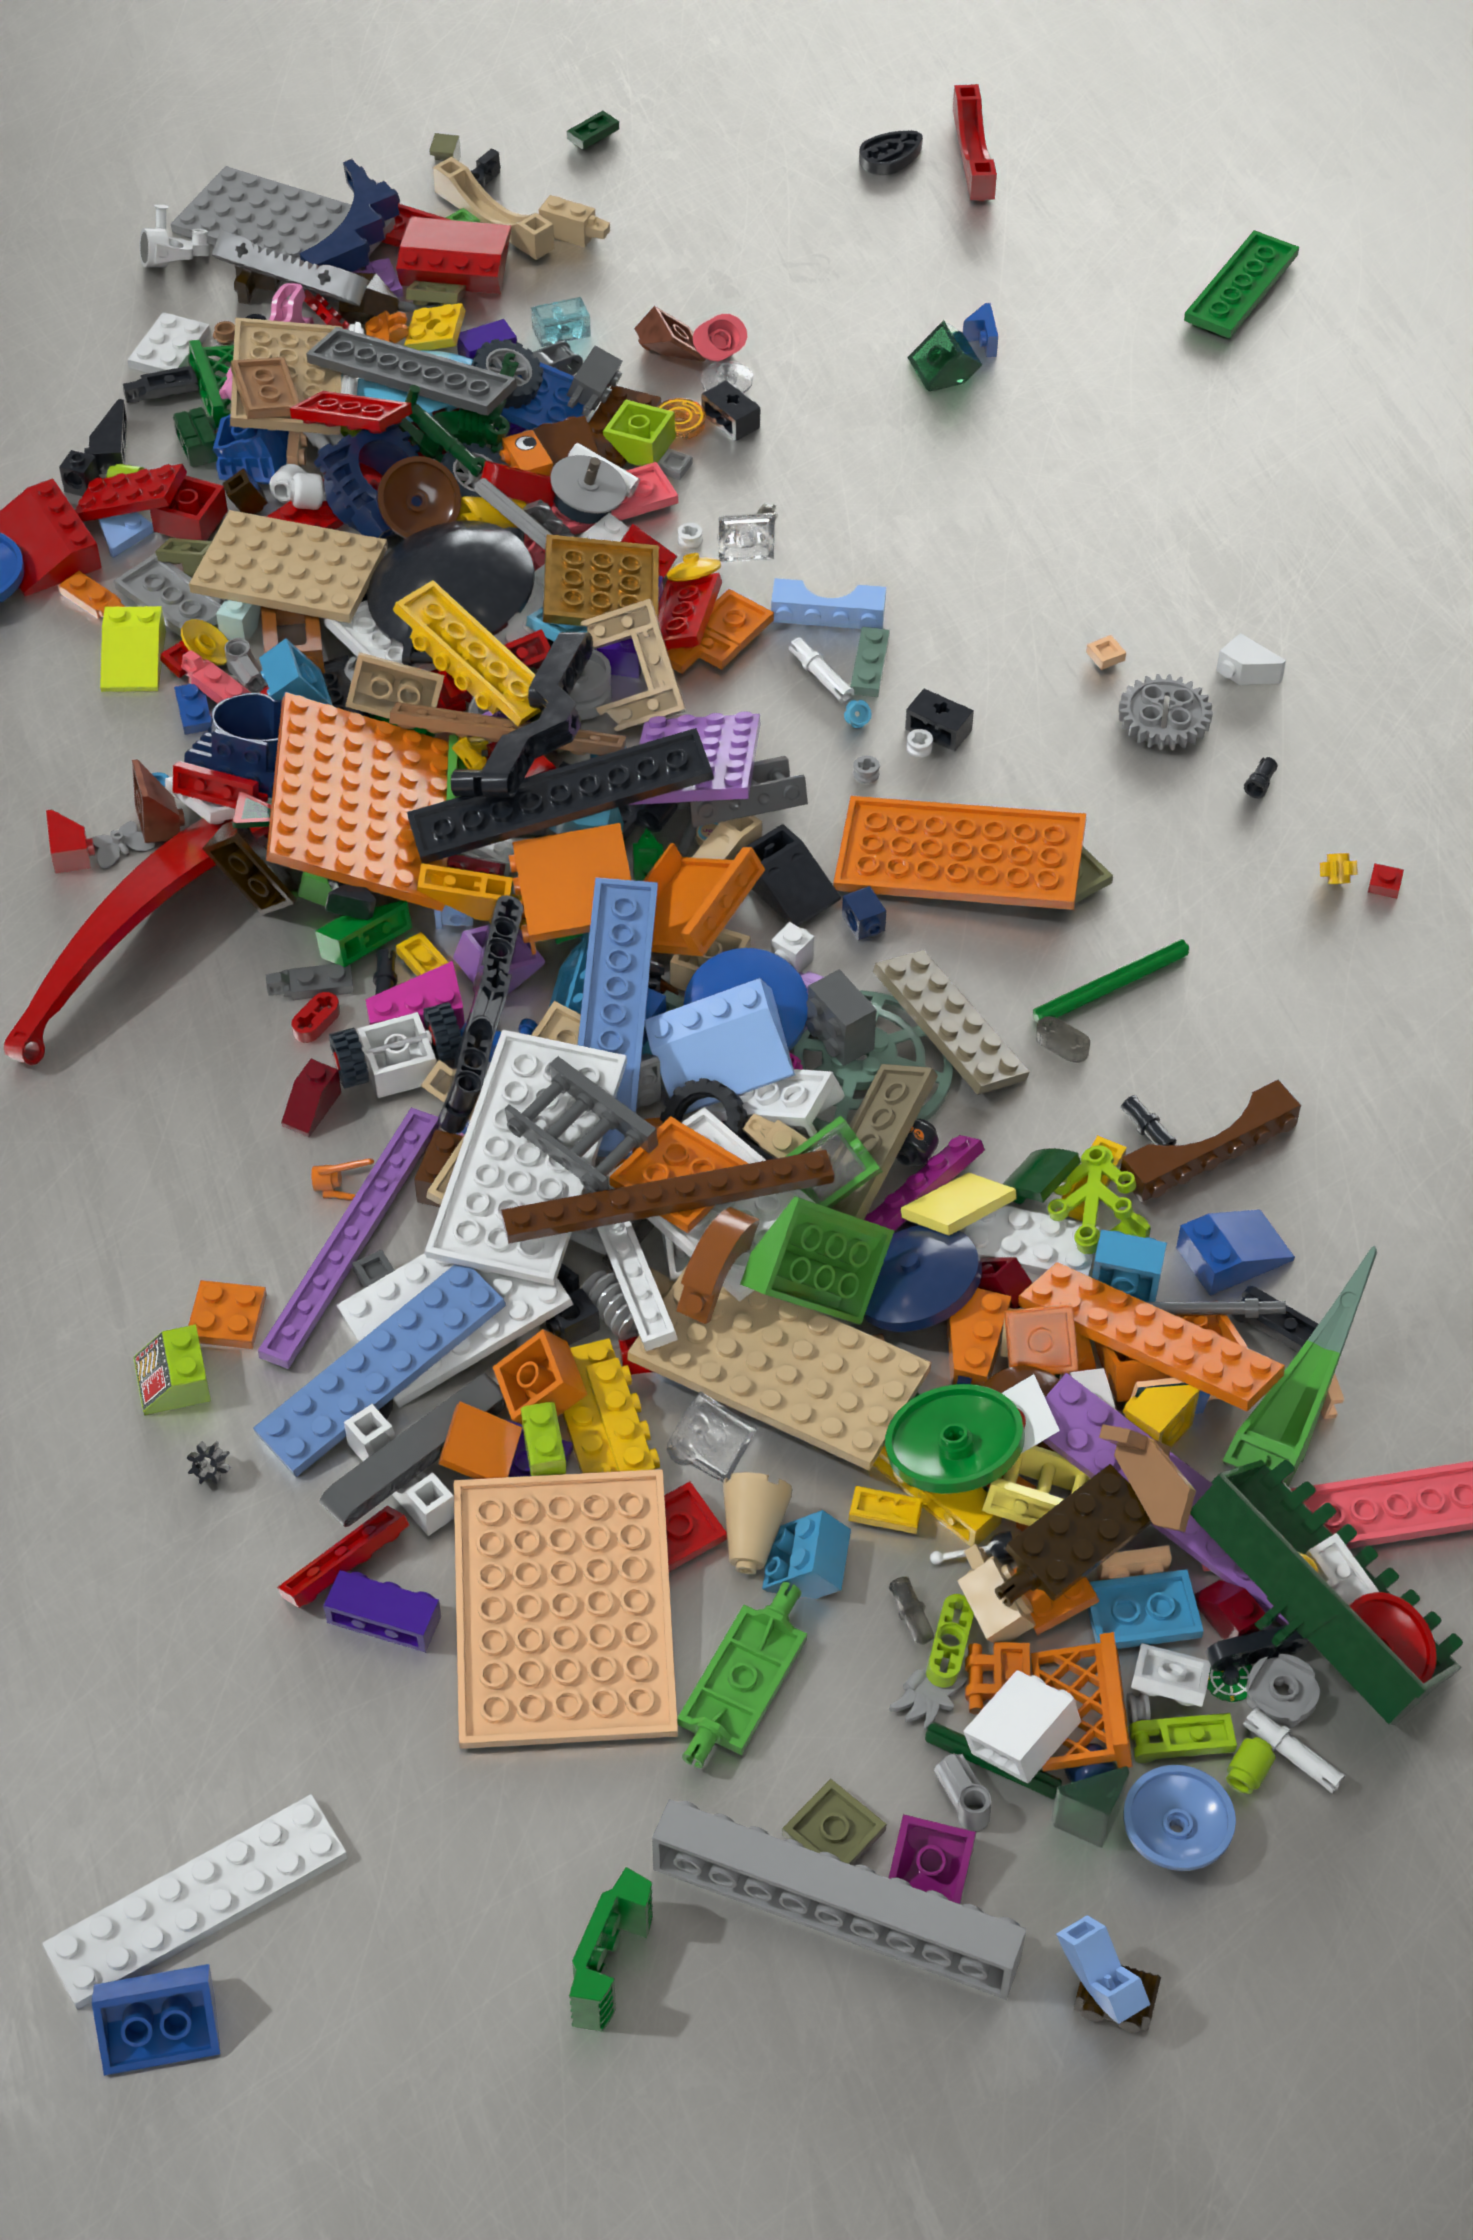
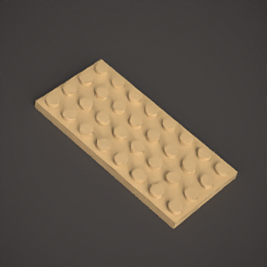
M685 1267L663 1299L678 1340L646 1351L639 1335L628 1351V1360L864 1469L870 1470L885 1446V1435L890 1421L902 1406L915 1397L931 1370V1362L820 1312L757 1291H753L744 1299L738 1301L722 1286L711 1321L707 1324L701 1323L676 1312L684 1287L681 1281L686 1270Z

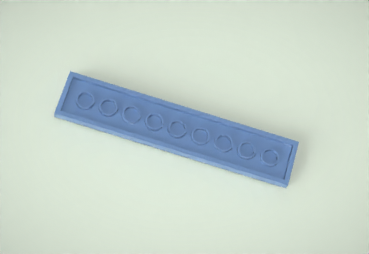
M595 878L578 1045L627 1056V1064L616 1099L636 1113L658 883ZM609 1129L603 1135L597 1156L607 1157L625 1139V1136L617 1129ZM632 1151L624 1159H628L632 1155Z

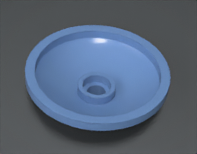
M1184 1765L1161 1766L1143 1774L1130 1788L1123 1810L1124 1827L1128 1838L1136 1850L1152 1863L1175 1871L1197 1870L1218 1860L1228 1849L1236 1825L1233 1803L1222 1785L1207 1773ZM1173 1825H1177L1181 1827L1183 1831L1174 1832L1170 1827Z

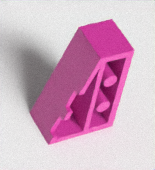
M453 961L365 999L369 1025L418 1012L426 1031L427 1027L424 1022L423 1009L447 1002L451 1004V1008L454 1010V1016H456L459 1029L461 1030L465 1024L463 1004Z

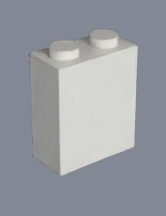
M1017 1670L963 1732L973 1755L1029 1783L1080 1724L1081 1719L1076 1707V1700L1070 1693L1062 1689L1058 1691L1046 1685L1039 1677L1035 1675L1030 1677Z

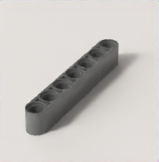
M486 1373L481 1374L333 1483L323 1493L319 1503L344 1527H349L440 1459L455 1407L460 1401L497 1416L506 1407L500 1386Z

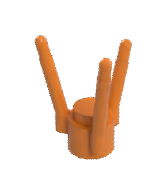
M368 1158L337 1165L313 1166L311 1173L313 1189L315 1192L322 1191L323 1198H339L352 1201L355 1194L335 1191L336 1187H341L342 1185L341 1171L372 1165L374 1160Z

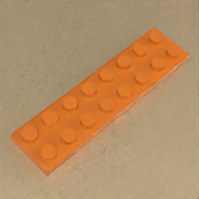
M1058 1262L1019 1295V1306L1025 1309L1072 1304L1076 1333L1246 1412L1284 1376L1285 1365Z

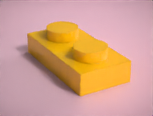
M422 932L396 945V953L416 976L449 963Z

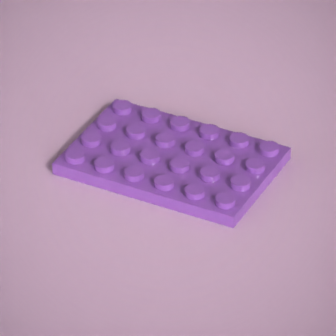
M743 711L736 715L725 716L721 713H712L706 717L682 715L671 719L656 716L650 718L648 722H644L639 744L697 728L712 768L714 779L629 805L749 799L761 725L760 714Z

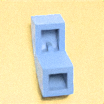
M1087 1915L1056 1933L1063 1951L1077 1976L1097 2004L1115 2022L1120 2024L1151 2005L1141 1979L1121 1966L1106 1926Z

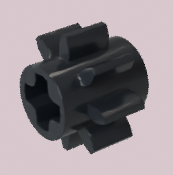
M201 1441L196 1446L198 1453L191 1452L187 1456V1459L193 1462L188 1474H195L199 1478V1484L208 1479L217 1484L221 1480L220 1473H227L231 1469L228 1464H225L226 1457L230 1452H223L218 1447V1441L208 1447ZM205 1458L211 1459L210 1465L212 1468L207 1466L208 1461Z

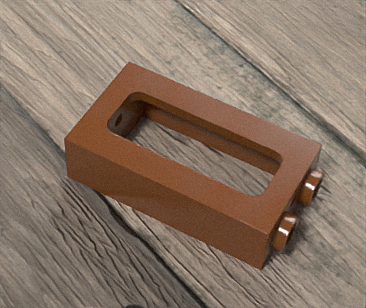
M261 606L264 654L278 644L277 626L305 623L307 642L304 645H296L295 647L318 666L322 674L325 673L320 617Z

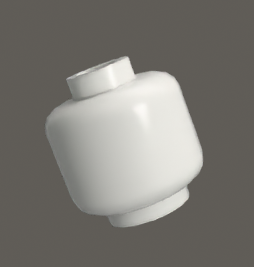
M296 464L284 465L271 477L270 491L279 502L284 504L289 502L287 499L289 478L293 479L294 475L298 472L306 473L300 466Z
M298 472L294 475L293 479L289 478L287 499L292 501L294 507L317 510L321 507L323 501H327L325 485L321 475Z

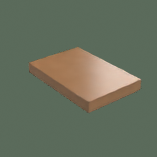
M284 357L231 361V371L247 419L291 416L290 407L300 403Z

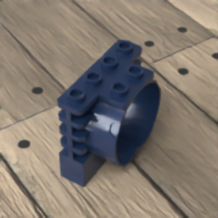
M401 423L392 424L382 433H370L369 430L362 429L354 437L347 435L334 446L329 443L318 451V458L314 461L317 468L321 467L320 471L322 474H325L323 476L325 494L331 510L340 521L362 535L386 539L396 534L383 520L378 508V491L364 478L359 463L375 469L383 476L396 462L407 457L419 456L417 453L421 450L417 444L414 446L410 444L408 439L411 435L408 431L402 433L398 427ZM417 497L412 498V504L420 506V499Z
M245 693L219 702L212 710L211 726L208 728V732L203 733L200 740L192 745V749H188L185 752L184 762L258 781V792L267 794L268 798H272L282 700H274L272 697L261 693Z

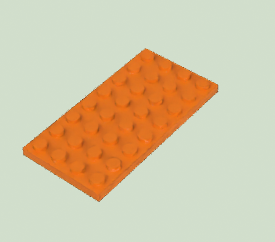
M850 796L833 886L837 891L855 892L870 886L875 894L1074 910L1086 827V813Z

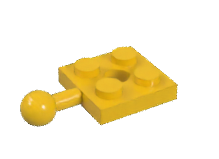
M446 304L414 310L410 326L407 327L409 334L406 336L404 346L416 350H433L456 346L466 312L463 304Z

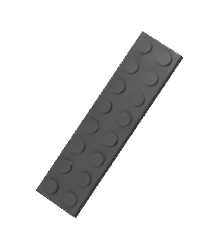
M335 327L306 353L307 363L320 366L321 368H327L405 392L409 391L411 385H417L420 388L419 396L487 416L517 388L516 378L340 327Z

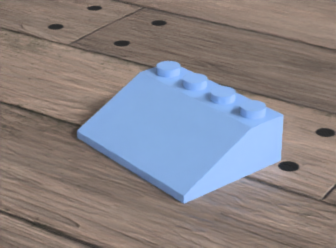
M761 978L645 1020V1029L652 1054L658 1056L660 1060V1075L670 1099L677 1087L682 1088L686 1086L685 1082L690 1080L697 1082L700 1078H706L710 1081L716 1080L733 1090L738 1096L795 1076L772 989ZM711 1097L699 1099L688 1107L685 1114L721 1101Z

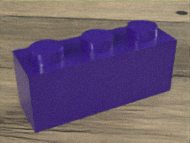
M340 1570L324 1603L325 1617L328 1624L425 1653L441 1619L439 1599H436L431 1594L423 1591L416 1593L405 1590L393 1582H378L369 1579L366 1575L359 1572L348 1573Z

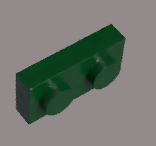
M602 110L567 130V139L584 150L620 129L619 121Z

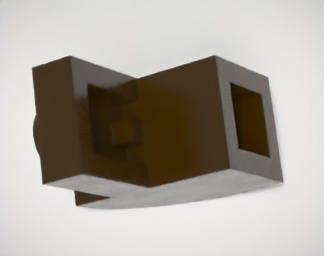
M235 266L234 291L237 292L239 303L249 304L256 289L276 292L282 282Z

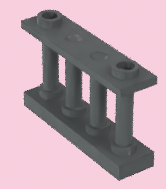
M780 756L754 762L749 799L676 802L678 809L690 807L691 822L694 828L807 805L806 780L804 775L790 777L789 759L786 756Z
M557 1056L549 1064L552 1084L522 1113L510 1104L505 1107L507 1127L515 1136L519 1138L523 1136L578 1177L581 1184L591 1193L609 1190L608 1178L606 1176L634 1147H641L650 1154L658 1146L657 1130ZM567 1092L575 1098L576 1102L547 1131H544L532 1122L560 1093L565 1094ZM585 1111H593L601 1120L571 1150L557 1140ZM609 1129H617L625 1136V1139L596 1168L582 1159L583 1155Z

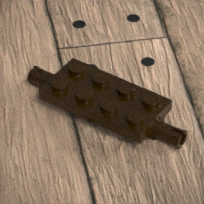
M1109 1464L1007 1543L1005 1550L1014 1558L1018 1568L1016 1569V1574L995 1588V1594L998 1599L1001 1600L1006 1597L1003 1604L1010 1607L1029 1590L1035 1591L1038 1589L1044 1591L1055 1601L1151 1525L1152 1521L1131 1484Z

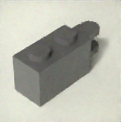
M595 345L573 378L567 396L571 397L567 406L573 409L578 402L585 405L582 414L588 417L592 410H596L600 402L605 404L612 391L610 386L616 387L622 376L619 369L623 361Z

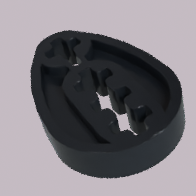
M908 130L888 132L869 138L859 148V163L864 170L872 174H894L907 167L918 157L922 150L923 136L918 131Z

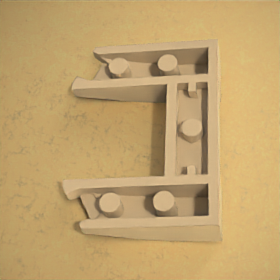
M651 599L581 621V626L588 627L587 632L592 636L593 649L632 638L644 674L648 691L596 708L601 716L607 712L618 724L614 728L616 732L644 725V722H648L652 717L663 716L667 718L687 711Z

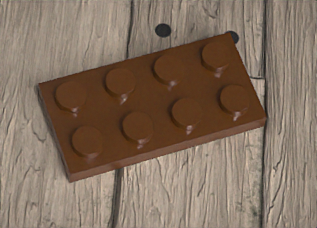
M611 386L610 389L612 391L605 404L600 403L588 425L599 455L623 469L627 460L604 437L603 430L625 400L659 408L661 406V397L621 386Z

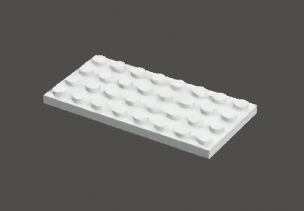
M502 1030L425 1249L426 1258L552 1286L555 1285L572 1232L508 1244L501 1209L582 1195L585 1193L586 1188L581 1184L578 1177L526 1138L515 1136L507 1127L505 1107L510 1104L522 1113L552 1084L549 1064L557 1056L616 1098L627 1064L626 1055ZM567 1092L565 1094L560 1093L532 1122L544 1131H547L576 1102L575 1098ZM591 1110L589 1112L585 1111L557 1140L571 1150L601 1120L600 1117ZM603 1136L582 1157L592 1167L594 1166Z

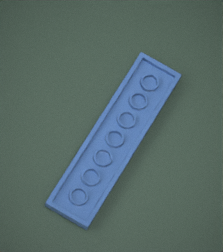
M454 1264L253 1427L255 1433L295 1477L299 1476L346 1437L344 1425L346 1420L371 1404L377 1410L382 1408L506 1306L504 1299L473 1268Z

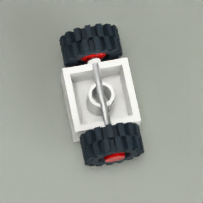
M447 1002L423 1009L424 1022L427 1027L426 1031L418 1012L357 1028L358 1033L353 1027L329 1034L335 1067L339 1071V1078L343 1088L346 1089L365 1084L371 1079L377 1098H382L421 1087L423 1081L436 1065V1060L437 1062L439 1060L445 1062L456 1059L462 1037L451 1004Z

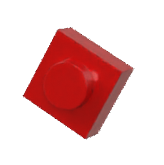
M1374 863L1368 893L1397 899L1404 869Z

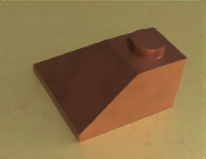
M656 306L634 328L639 336L638 342L647 351L652 349L660 355L702 362L706 361V358L702 357L693 345V332L690 327Z
M138 759L132 760L134 804L144 842L151 843L170 840L180 832L181 826H185L183 809H177L172 794Z

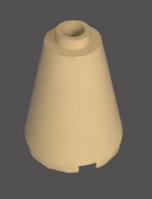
M751 1472L731 1474L730 1481L727 1478L724 1479L723 1494L729 1562L736 1567L735 1570L739 1573L755 1574L757 1570L763 1569L792 1497V1486L782 1479H779L778 1484L768 1482L769 1475Z

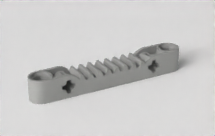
M220 230L212 252L213 257L226 263L286 283L302 284L304 289L356 306H360L369 282L364 277L331 265H313L308 261L304 262L299 258L295 259L283 253L279 254L265 247L263 249L245 237Z

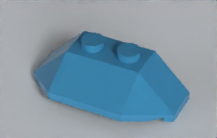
M590 932L584 933L580 939L582 941L571 951L560 967L549 1008L556 1001L581 1014Z

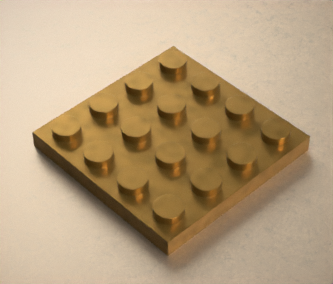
M547 534L545 542L543 622L581 626V621L647 599H651L658 618L659 546Z

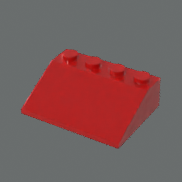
M411 217L399 248L396 265L401 286H410L416 280L466 285V291L501 294L512 227L511 225Z
M53 478L27 487L0 510V533L12 539L22 553L25 572L19 589L25 597L61 584L78 571L88 574L102 568L96 541Z

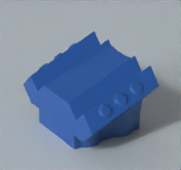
M231 414L221 418L213 446V451L218 457L216 468L219 480H228L245 468L256 482L268 485L274 473L282 466L287 465L286 453L289 431L230 426Z

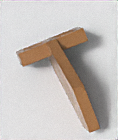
M1102 1424L1099 1438L1117 1445L1114 1456L1153 1525L1185 1532L1196 1490L1170 1460L1171 1446L1130 1429Z

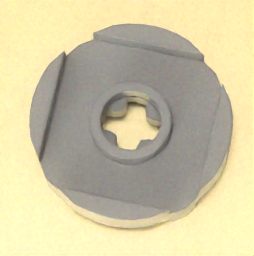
M1279 1654L1278 1658L1267 1659L1268 1656L1262 1658L1252 1667L1247 1680V1704L1252 1709L1258 1707L1260 1711L1279 1725L1293 1728L1299 1722L1307 1719L1317 1706L1320 1686H1318L1315 1679L1316 1674L1309 1664L1293 1655ZM1283 1683L1287 1684L1290 1695H1280L1277 1693L1274 1685L1281 1687Z

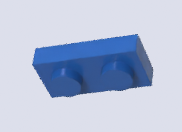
M194 684L174 687L184 734L208 731V728L211 726V716L206 694L200 691Z

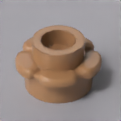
M230 321L217 323L214 327L213 338L217 339V342L222 345L232 344L235 336L234 323Z

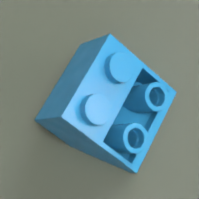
M823 1510L781 1525L767 1558L762 1589L766 1592L777 1593L783 1582H789L788 1591L795 1585L802 1593L800 1597L813 1599L841 1591L851 1529Z

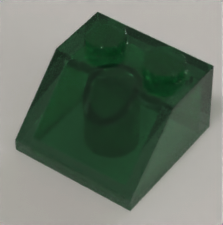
M945 320L907 357L929 392L964 384L982 366L965 335Z

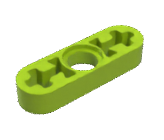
M952 1594L944 1600L926 1668L928 1680L937 1687L946 1688L952 1686L957 1681L974 1615L965 1595ZM954 1608L961 1610L958 1623L952 1622ZM946 1634L953 1635L959 1640L960 1644L948 1646L942 1641L941 1637ZM943 1657L949 1659L946 1673L940 1671Z

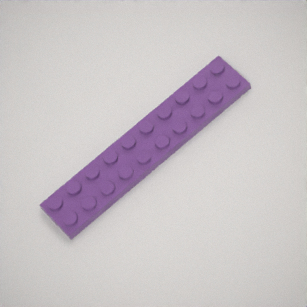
M1065 1373L1045 1397L1060 1431L1043 1442L1090 1478L1111 1464L1128 1481L1114 1456L1117 1445L1099 1438L1102 1424L1130 1429L1149 1438L1152 1437L1068 1373ZM1170 1452V1460L1196 1490L1192 1504L1193 1507L1213 1484ZM1189 1515L1185 1532L1161 1528L1153 1525V1523L1151 1524L1222 1580L1246 1588L1265 1613L1273 1607L1266 1599V1594L1191 1515ZM1281 1614L1275 1619L1282 1626L1289 1624Z

